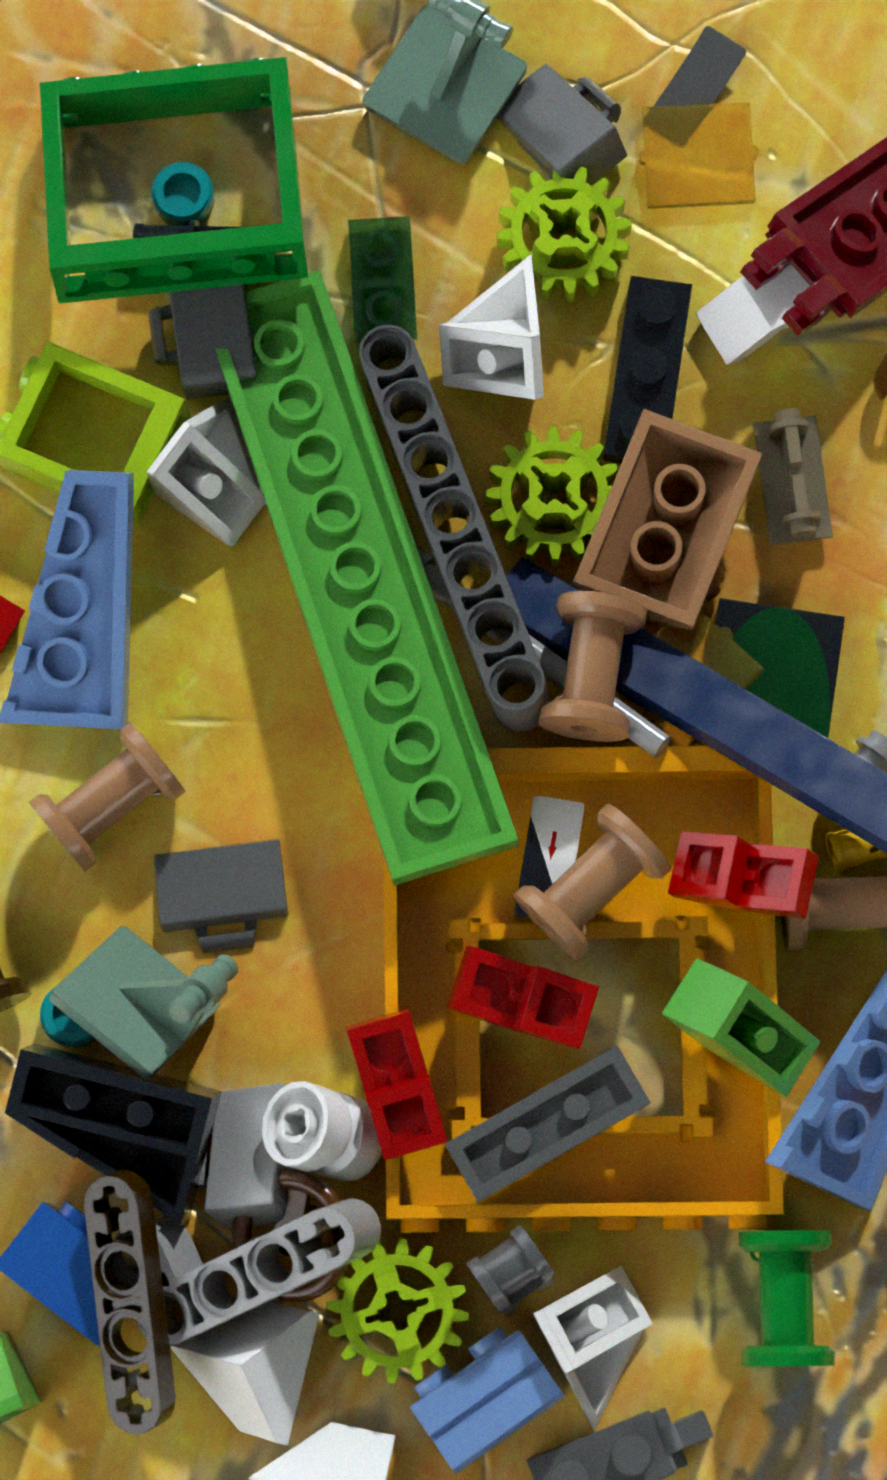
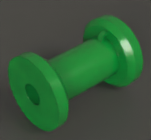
M774 1230L739 1232V1246L745 1252H750L751 1258L759 1262L761 1346H747L742 1351V1366H835V1352L828 1345H814L812 1252H824L832 1245L831 1231ZM754 1252L759 1253V1258L755 1256Z

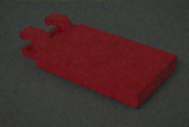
M887 137L776 212L767 225L769 231L766 232L765 237L768 240L754 249L750 255L754 260L745 264L740 271L756 290L776 278L789 264L804 278L810 286L796 296L793 301L796 306L787 310L782 316L784 322L797 336H800L819 323L831 310L839 318L845 314L851 318L887 292Z

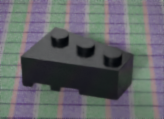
M34 1043L20 1050L5 1114L74 1159L79 1158L105 1176L120 1170L135 1172L150 1187L154 1208L162 1212L163 1217L181 1227L191 1217L198 1182L222 1091L157 1074L151 1079H144L130 1067Z

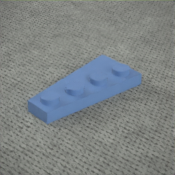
M86 470L65 471L44 549L46 556L39 582L34 586L29 610L31 611L22 644L18 646L12 668L14 675L7 700L2 705L0 723L121 729L128 723L134 473Z
M887 970L765 1161V1163L853 1206L869 1211L872 1210L887 1171Z

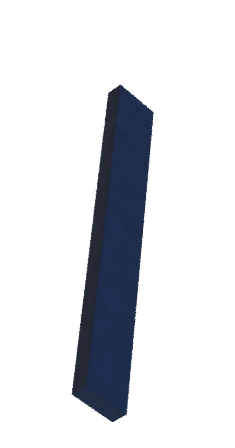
M522 557L506 578L527 632L562 659L568 661L573 627L565 624L556 613V606L559 595L579 590ZM641 628L633 634L624 635L616 684L617 692L887 854L886 772L645 629Z

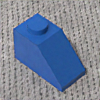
M66 1200L59 1209L50 1203L42 1202L0 1257V1271L99 1347L100 1340L85 1214Z

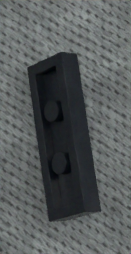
M631 276L603 461L622 463L643 409L670 419L673 418L692 284Z

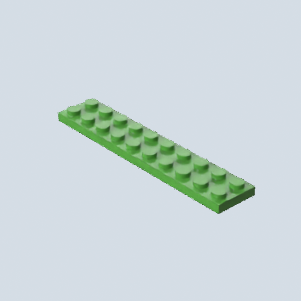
M320 270L308 273L309 278L284 280L245 292L253 352L257 356V361H255L257 377L255 379L239 381L229 349L215 348L225 377L226 388L393 886L518 847V837Z

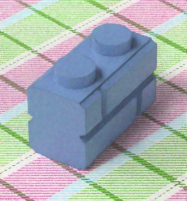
M499 1326L468 1348L475 1359L472 1363L455 1375L445 1365L414 1387L421 1399L412 1404L410 1408L455 1474L564 1397V1394L519 1329L507 1337Z

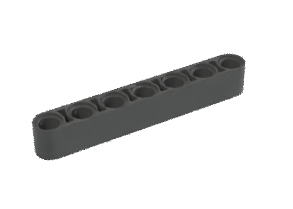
M389 324L377 326L365 335L361 340L359 348L360 361L370 394L492 712L498 722L509 730L519 732L531 730L539 725L541 707L549 703L544 672L414 340L406 330L399 326ZM395 357L404 360L395 369L383 370L377 368L382 361L388 358ZM417 410L425 413L415 423L405 424L397 421L407 411ZM436 463L447 467L437 477L424 478L417 475L423 467L429 464ZM457 517L468 521L467 525L456 533H445L438 529L444 521L450 518ZM479 572L490 577L485 585L477 589H467L459 585L461 580L470 573ZM494 628H504L512 632L508 641L501 645L491 646L480 641L487 631ZM524 684L535 689L532 696L521 703L507 702L502 698L504 692L513 685Z

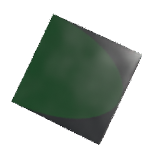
M719 598L709 668L828 738L845 617Z

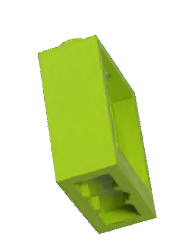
M47 341L40 357L32 356L24 367L19 381V390L23 391L14 412L6 411L0 419V464L6 471L60 493L65 471L73 469L24 449L60 372L151 410L149 418L123 471L134 473L133 524L139 527L155 494L146 471L184 421L190 418L186 401L180 396Z

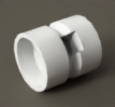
M306 1081L291 1082L278 1090L269 1101L263 1116L262 1137L265 1149L274 1161L287 1167L306 1172L313 1171L321 1176L340 1181H356L369 1174L378 1163L382 1154L367 1100L353 1095L335 1092L329 1088Z

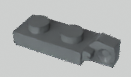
M666 1408L652 1413L647 1410L527 1459V1463L534 1480H660L674 1474L673 1470L688 1465L682 1449L709 1439L714 1435L706 1414L702 1410L671 1422Z

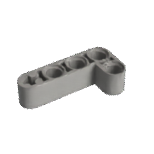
M353 1198L342 1200L299 1217L205 1264L202 1263L194 1242L184 1225L179 1227L165 1217L155 1218L170 1346L214 1329L368 1255L375 1249L380 1240L381 1225L378 1215L363 1200ZM342 1227L345 1237L338 1243L325 1247L324 1242L319 1236ZM131 1230L122 1234L119 1232L113 1241L133 1236V1232ZM280 1246L284 1247L291 1256L293 1263L291 1274L280 1263L278 1256ZM117 1252L113 1260V1269L117 1278L125 1285H136L139 1278V1267L136 1260L127 1252ZM226 1272L236 1281L238 1288L237 1299L231 1296L226 1288ZM173 1299L178 1301L183 1309V1324L174 1315L172 1308ZM136 1320L139 1329L147 1339L144 1327Z

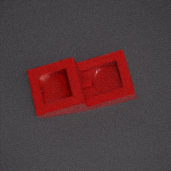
M681 831L668 894L676 898L718 907L806 919L819 856L808 848L750 844L736 835Z
M466 946L446 1009L535 1038L580 1050L600 987L541 966L532 967L475 946Z
M409 1008L346 1026L384 1161L448 1142Z

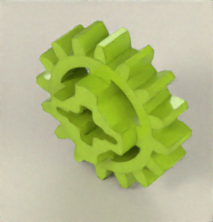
M585 167L578 169L574 179L565 178V176L560 177L553 169L552 180L544 181L542 176L536 171L531 172L529 179L530 191L526 192L522 188L513 186L510 190V201L515 208L501 207L499 211V223L506 227V229L497 232V248L511 249L503 256L504 269L511 271L529 255H532L534 282L536 281L541 284V299L546 301L552 295L554 288L563 289L567 303L574 302L576 287L584 286L591 296L597 295L599 290L598 276L601 275L605 279L614 281L618 277L619 267L613 259L627 260L630 244L622 239L631 235V219L617 218L624 211L625 200L623 196L611 199L606 198L609 180L605 177L597 181L593 186L586 183L587 168ZM559 198H567V199H562V200H553V199H559ZM597 215L605 229L606 239L604 245L599 243V236L590 229L594 225V219ZM525 222L530 225V231L538 237L534 242V248L531 252L528 251L522 236ZM569 227L575 230L574 238L568 234L561 236L559 240L553 238V229L560 233H564ZM563 267H576L574 269H556Z
M550 426L547 441L539 442L530 430L524 432L525 449L520 452L517 448L507 444L503 448V457L508 466L492 465L490 468V479L501 486L486 490V504L501 507L490 515V524L493 529L509 527L504 537V545L508 549L516 546L521 541L527 544L526 559L530 562L537 557L540 550L548 551L551 566H558L561 551L570 550L572 556L577 561L583 559L585 553L584 542L590 541L612 488L608 483L612 482L618 473L616 463L603 466L599 464L604 452V446L601 443L592 446L588 450L581 447L582 431L576 430L568 442L560 440L557 426ZM557 458L567 461L565 463L545 464L541 460ZM591 479L596 491V505L593 512L588 509V504L580 497V492L586 487V482ZM516 480L521 483L520 488L528 494V500L522 505L521 511L518 513L513 506L511 497ZM546 488L554 493L563 488L566 490L565 503L562 504L554 499L546 505L543 503V489ZM544 528H564L567 533L547 534L541 531Z
M400 1238L395 1254L387 1255L385 1248L378 1242L372 1251L374 1259L367 1263L362 1258L352 1262L351 1265L356 1273L351 1279L342 1276L336 1284L340 1289L344 1290L342 1300L326 1302V1309L341 1313L342 1318L341 1323L334 1325L328 1330L329 1334L333 1337L346 1335L350 1343L341 1354L344 1360L351 1359L359 1353L366 1358L362 1368V1375L369 1377L376 1370L377 1366L381 1365L386 1367L388 1383L395 1384L399 1377L400 1368L408 1367L411 1375L418 1381L423 1379V1366L421 1362L430 1359L433 1364L440 1368L447 1364L444 1355L439 1350L444 1343L460 1347L463 1340L451 1331L453 1322L469 1320V1313L461 1309H454L453 1299L462 1296L466 1292L465 1285H447L445 1278L451 1273L454 1266L450 1261L441 1264L436 1269L430 1265L433 1253L432 1247L426 1245L417 1257L409 1255L407 1239ZM396 1266H407L422 1272L435 1286L417 1291L403 1284ZM374 1274L378 1290L369 1308L354 1312V1301L358 1290L364 1281ZM398 1291L400 1298L404 1301L413 1299L417 1302L426 1298L429 1301L428 1304L417 1307L416 1312L407 1316L409 1327L404 1330H398L393 1321L382 1322V1320H378L372 1323L367 1321L369 1317L380 1314L379 1310L385 1309L388 1306L387 1295L392 1292ZM442 1309L440 1327L431 1342L422 1349L417 1332L426 1314ZM378 1331L394 1339L399 1356H390L376 1351L363 1340L361 1335Z

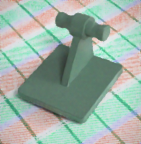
M428 0V5L422 7L363 96V107L459 165H466L527 72V64L524 60L503 49L513 33V26L499 21L494 15L490 14L491 6L481 0Z
M120 926L53 989L49 1000L141 1077L151 1079L214 1015L219 1007V1001L227 993V981L232 980L237 975L238 966L233 958L222 954L212 962L211 966L201 965L189 976H186L129 928Z

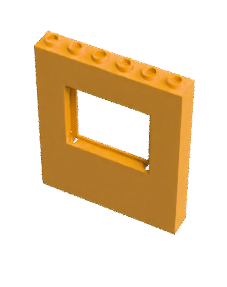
M640 746L487 748L518 837V847L393 886L384 859L385 1015L409 1008L448 1142L472 1129L471 1127H475L489 1119L481 1118L480 1020L446 1009L466 946L479 948V940L550 939L531 918L515 914L516 900L513 897L519 887L534 797L539 795L584 804L576 861L604 835L597 824V813L608 803L632 820L659 848L671 865L672 869L662 879H651L640 872L586 925V939L679 938L680 983L694 960L698 958L750 982L778 1005L775 915L718 907L676 898L668 894L681 831L736 835L750 844L773 845L772 786L770 783L709 746H667L657 758ZM681 1030L683 1116H628L478 1203L447 1150L445 1143L386 1160V1219L388 1221H400V1233H439L440 1220H466V1232H505V1219H531L532 1232L571 1231V1219H597V1231L637 1230L636 1218H663V1230H702V1217H728L729 1230L768 1229V1217H778L784 1214L782 1171L765 1163L781 1137L780 1094L702 1046ZM680 1124H693L689 1126H680Z

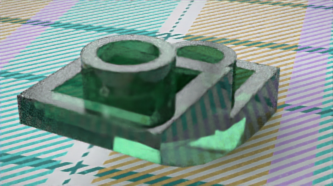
M410 216L348 220L355 344L361 343V340L372 329L388 324L401 327L410 334L413 340H417Z

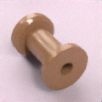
M571 591L558 596L556 613L565 624L573 627L563 693L541 707L538 724L552 733L579 740L595 742L625 740L629 736L630 721L622 711L613 707L624 635L633 634L645 626L647 609L639 602L610 593L596 591Z
M131 722L127 723L119 731V740L126 750L57 805L48 795L38 794L29 801L30 805L85 872L95 865L96 854L89 844L150 795L161 796L163 794L166 799L176 800L186 792L167 765Z
M608 803L597 813V824L604 835L544 893L535 886L523 885L513 895L516 902L531 920L562 951L575 961H578L587 952L586 925L640 872L651 879H662L672 869L666 857L651 839L624 813Z
M887 876L814 879L806 919L781 916L786 951H800L807 944L809 931L887 928Z

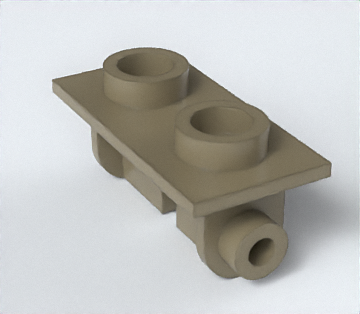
M790 408L775 412V420L755 422L753 426L756 448L758 452L763 453L759 469L770 545L832 538L833 533L816 415L801 417L799 409Z

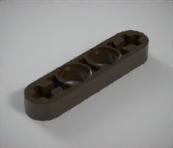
M120 1170L96 1179L89 1186L85 1194L84 1210L107 1407L110 1417L117 1427L126 1433L138 1435L149 1432L171 1417L175 1408L176 1395L153 1197L150 1187L141 1176L133 1171ZM116 1193L118 1198H127L128 1210L121 1212L118 1207H110L109 1195ZM120 1230V1234L131 1230L133 1236L113 1241L111 1233ZM119 1251L127 1252L133 1256L138 1264L139 1278L134 1286L123 1284L115 1275L113 1260ZM126 1317L134 1318L145 1329L147 1344L143 1352L131 1350L122 1339L121 1325ZM144 1363L148 1364L149 1370L140 1374V1369L132 1372L127 1371V1368L137 1367ZM138 1390L140 1397L150 1398L151 1408L145 1411L143 1405L133 1404L131 1394Z

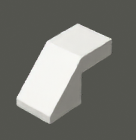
M789 264L776 278L758 290L744 276L740 277L695 314L726 365L738 364L781 330L790 328L784 322L782 316L787 310L796 306L793 303L794 299L810 285Z

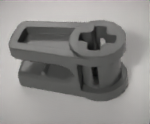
M521 1225L509 1232L510 1238L480 1259L476 1256L466 1263L500 1313L503 1311L507 1318L520 1308V1302L527 1295L535 1290L539 1292L545 1291L555 1284L552 1276L555 1274Z

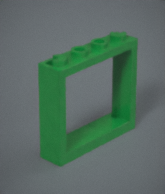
M286 57L271 59L253 58L242 62L213 65L192 64L184 68L146 72L134 70L117 75L88 78L69 77L59 81L40 82L49 269L59 304L309 278L292 97ZM272 107L283 223L71 245L64 128ZM292 251V253H288V254H278V255H275V254H274V253H277V252ZM85 273V275L70 276V274Z

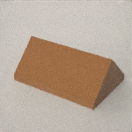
M643 409L573 584L583 591L610 593L639 602L647 609L646 624L693 630L763 453Z

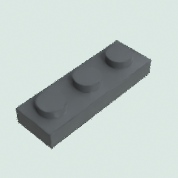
M617 1045L445 1143V1146L478 1203L641 1110L651 1102Z

